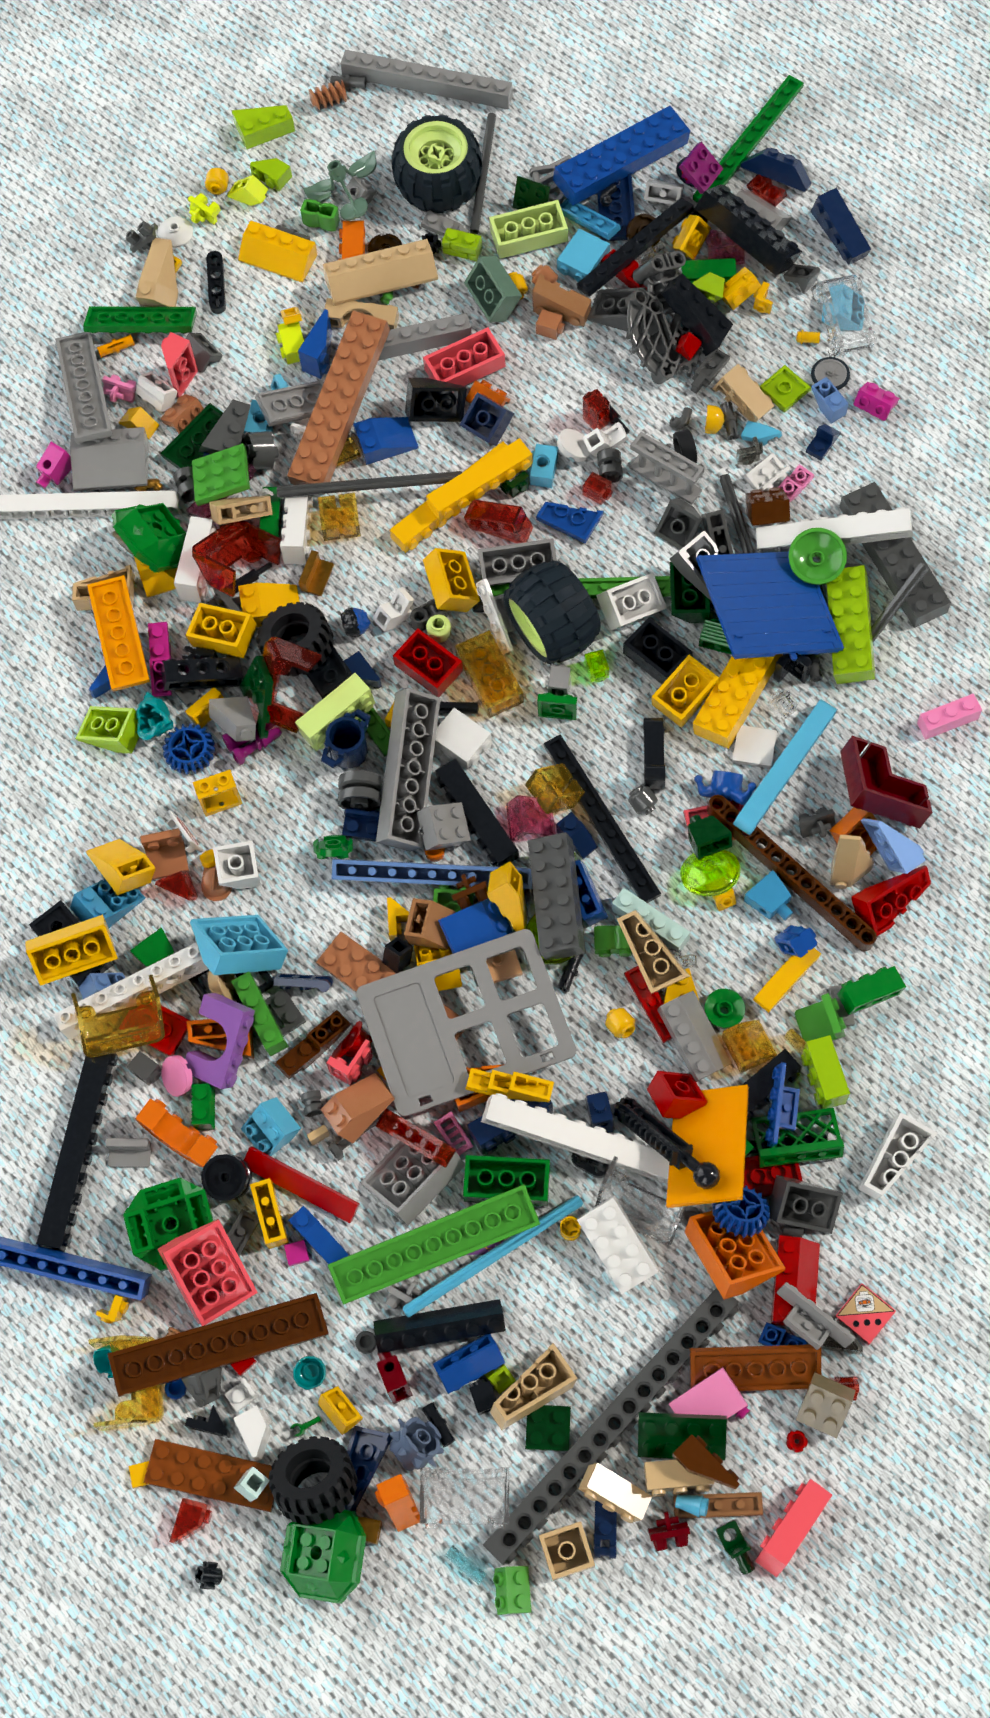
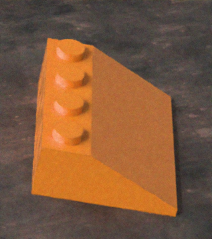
M712 1211L689 1218L684 1232L724 1300L744 1294L785 1270L783 1263L763 1230L759 1234L753 1235L752 1238L747 1235L743 1239L741 1234L735 1237L733 1232L727 1233L726 1228L720 1229V1223L715 1222V1216L712 1215Z

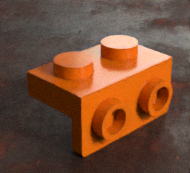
M483 379L481 382L474 381L466 397V401L472 403L478 392L502 406L506 402H510L511 399L506 397L507 393L499 388L497 390L492 389V384Z

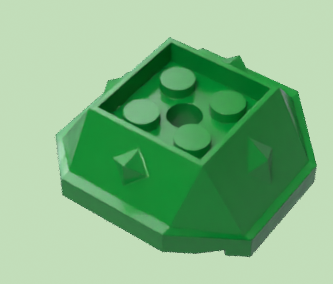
M164 503L149 506L139 504L114 511L112 514L113 528L138 560L148 565L149 569L154 573L178 568L186 533L180 526V520L173 517Z
M182 1178L139 1190L129 1208L123 1214L133 1255L161 1272L168 1270L157 1250L158 1248L183 1234L214 1221L205 1189ZM170 1221H176V1227L172 1230H168V1223Z
M344 1510L340 1514H335V1518L323 1520V1523L320 1524L312 1522L311 1525H304L302 1521L300 1524L292 1521L287 1525L280 1572L299 1597L342 1604L347 1596L359 1585L366 1534L358 1521L359 1518L355 1511Z

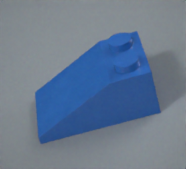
M324 309L298 350L302 371L319 379L324 374H327L330 369L332 329L327 309Z
M407 417L369 418L353 423L355 436L366 465L419 448Z
M489 898L438 920L453 954L513 932L507 918L502 916L499 907L492 903Z

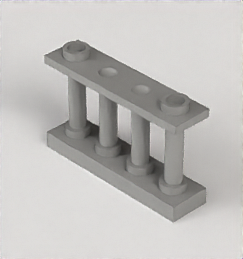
M643 432L638 434L630 445V449L639 455L629 466V469L692 505L702 492V489L697 487L695 483L704 473V468Z

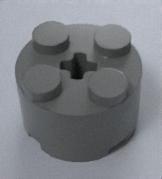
M272 431L243 434L241 444L243 443L246 447L249 470L271 469L274 467L275 458H278L279 451L274 445Z

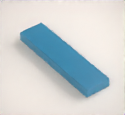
M568 199L560 204L564 217L607 240H610L621 229L620 224L580 203L572 206Z

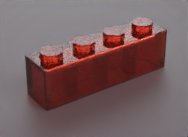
M387 1108L376 1124L377 1128L445 1168L456 1152L455 1148Z

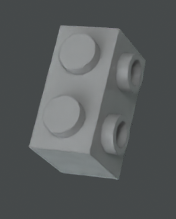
M649 179L646 183L644 200H648V203L651 204L665 203L666 206L670 207L682 197L684 185Z

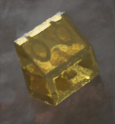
M759 1020L741 1022L723 1031L722 1039L740 1074L777 1056Z

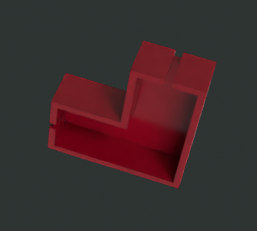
M852 735L840 751L851 806L920 829L933 813L930 800H928L927 786L892 774L885 746L870 742L867 746V740Z

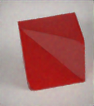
M688 332L681 336L675 351L690 361L701 346L702 341Z

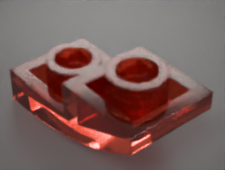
M759 174L746 185L751 192L775 207L787 196L786 190L772 185L771 179Z

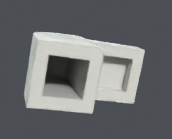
M617 422L604 432L596 428L582 439L589 452L597 457L599 451L606 448H616L627 441L629 437L622 424Z
M403 587L398 588L391 602L378 607L373 620L384 632L396 628L411 615L412 610L410 608L414 599Z

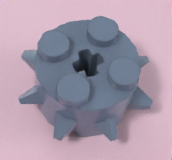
M419 1417L410 1418L406 1423L399 1418L398 1422L401 1429L390 1433V1436L393 1438L390 1443V1450L394 1453L397 1460L408 1471L424 1468L428 1463L433 1467H437L433 1457L436 1454L444 1453V1449L440 1447L439 1440L441 1439V1434L430 1421L425 1423Z

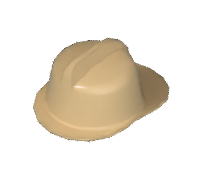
M209 970L208 985L211 992L224 995V997L237 1002V992L231 982L235 979V975H213Z

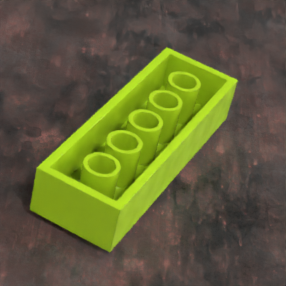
M864 565L847 567L843 569L842 573L835 580L827 583L828 608L844 646L843 651L832 653L833 675L837 684L876 679L867 572Z

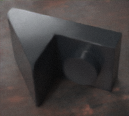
M214 1405L212 1406L208 1422H206L207 1418L194 1415L193 1418L187 1417L185 1426L187 1428L230 1438V1432Z

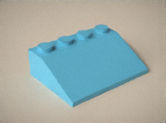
M259 915L191 919L190 924L201 957L213 975L281 970L288 949Z

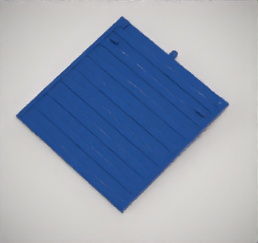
M789 551L697 555L696 560L734 659L774 657L776 654H789L791 660L796 661V653L807 655L843 651V643L819 585L808 584L800 580L793 573L788 559Z

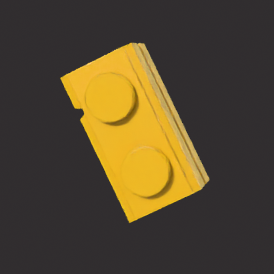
M744 267L724 284L722 300L734 310L761 288V285L756 276Z

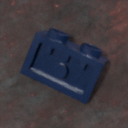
M358 808L345 809L342 835L346 836V838L376 842L380 812L376 810L367 812Z

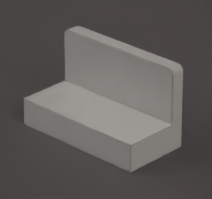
M106 1138V1147L109 1149V1167L150 1166L151 1142L148 1138Z

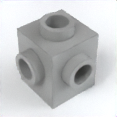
M352 177L346 186L353 201L363 197L369 204L376 193L372 188V184L365 178Z

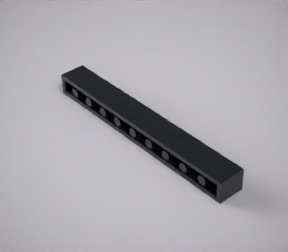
M88 1044L36 1242L38 1246L65 1252L66 1247L70 1246L72 1239L70 1234L71 1227L75 1226L77 1214H75L76 1207L81 1204L82 1185L85 1186L87 1181L86 1168L92 1162V1145H96L98 1138L96 1133L97 1126L101 1125L103 1114L101 1113L102 1106H105L107 1103V1087L111 1086L113 1080L111 1071L118 1061V1055L113 1047Z

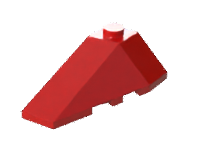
M921 866L913 869L908 874L903 873L869 886L853 895L851 898L855 914L876 932L877 936L889 930L895 924L893 920L899 913L903 915L907 911L906 906L909 902L917 900L930 886L931 880L927 866Z

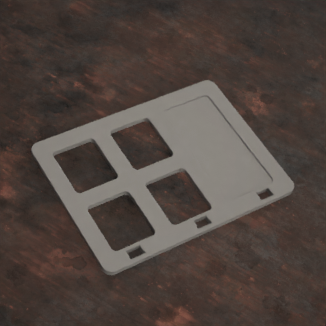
M528 929L508 934L362 985L356 992L388 1087L395 1098V1107L398 1114L402 1117H408L475 1093L465 1090L469 1074L455 1038L457 1033L487 1022L492 1023L506 1063L485 1071L489 1073L492 1070L511 1075H513V1072L529 1074L571 1059L576 1054V1046L534 935ZM522 948L537 988L507 1000H501L486 961L494 956ZM470 966L485 1006L450 1019L446 1014L435 978ZM538 1004H543L558 1045L528 1057H522L507 1016ZM552 1052L554 1059L542 1063L541 1056ZM431 1096L433 1102L420 1106L419 1099Z

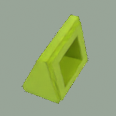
M505 1364L500 1365L496 1370H491L484 1374L499 1395L516 1382Z

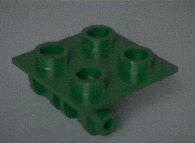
M517 176L512 208L519 210L547 203L550 187Z

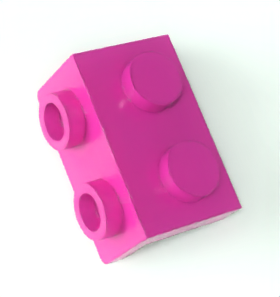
M867 382L859 389L853 405L885 421L890 411L898 404L900 398L890 391L879 388L875 383Z

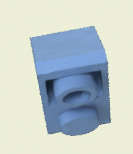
M827 377L811 386L820 411L831 424L846 415L849 403Z
M123 972L90 973L78 988L83 999L124 979L125 976Z

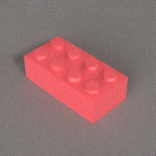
M488 327L423 357L424 370L430 379L462 386L506 367L505 354Z

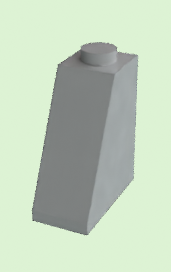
M248 696L209 699V717L236 742L255 740L256 724Z

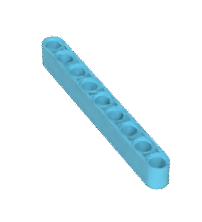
M822 699L819 700L733 822L735 827L751 835L838 709Z

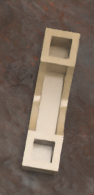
M331 298L326 299L324 309H327L329 312L331 327L343 328L349 321L352 311H357L386 320L390 330L397 328L399 320L398 307L363 303L355 300L334 305Z

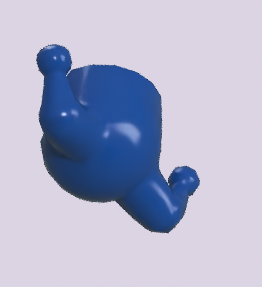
M714 770L711 784L708 786L703 784V777L701 775L694 777L700 796L711 798L714 795H721L728 801H734L740 805H745L748 802L752 792L757 787L754 782L748 784L747 791L743 793V774Z

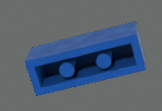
M579 859L575 861L581 914L584 921L592 926L608 918L587 867Z
M487 1334L433 1363V1366L449 1394L459 1390L469 1382L479 1379L489 1371L496 1370L506 1362L491 1334Z

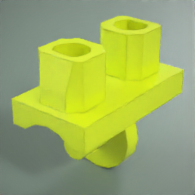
M202 193L195 198L191 195L187 198L190 202L189 214H191L192 222L198 223L207 220L213 225L217 222L216 216L221 211L219 204L212 202L207 206L208 199Z

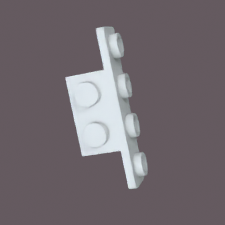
M485 578L476 583V590L483 602L484 612L489 618L490 628L495 634L497 647L502 655L513 651L508 633L516 631L505 609L504 594L494 597L488 580Z

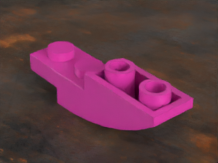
M148 623L152 695L154 697L172 696V690L164 691L161 675L163 661L171 659L168 623Z

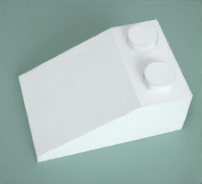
M653 573L596 595L610 631L667 608Z

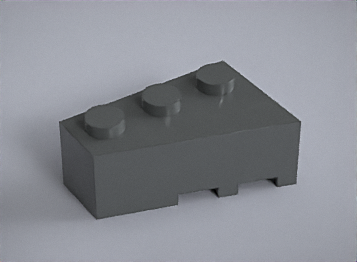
M233 399L202 443L198 452L213 454L241 444L251 405Z

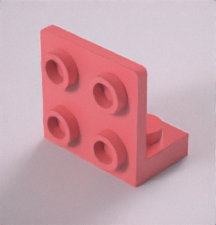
M367 1039L364 1041L349 1066H347L348 1063L342 1058L337 1057L335 1059L330 1056L326 1062L330 1074L350 1086L353 1081L357 1082L362 1074L360 1070L364 1064L368 1065L373 1057L370 1041Z

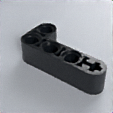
M644 718V787L648 786L651 790H664L663 718Z

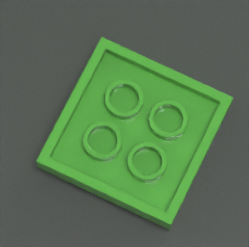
M243 443L192 460L194 496L197 506L250 489L247 451Z

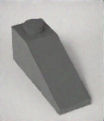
M724 510L701 514L704 530L716 544L719 550L717 552L718 555L734 554Z

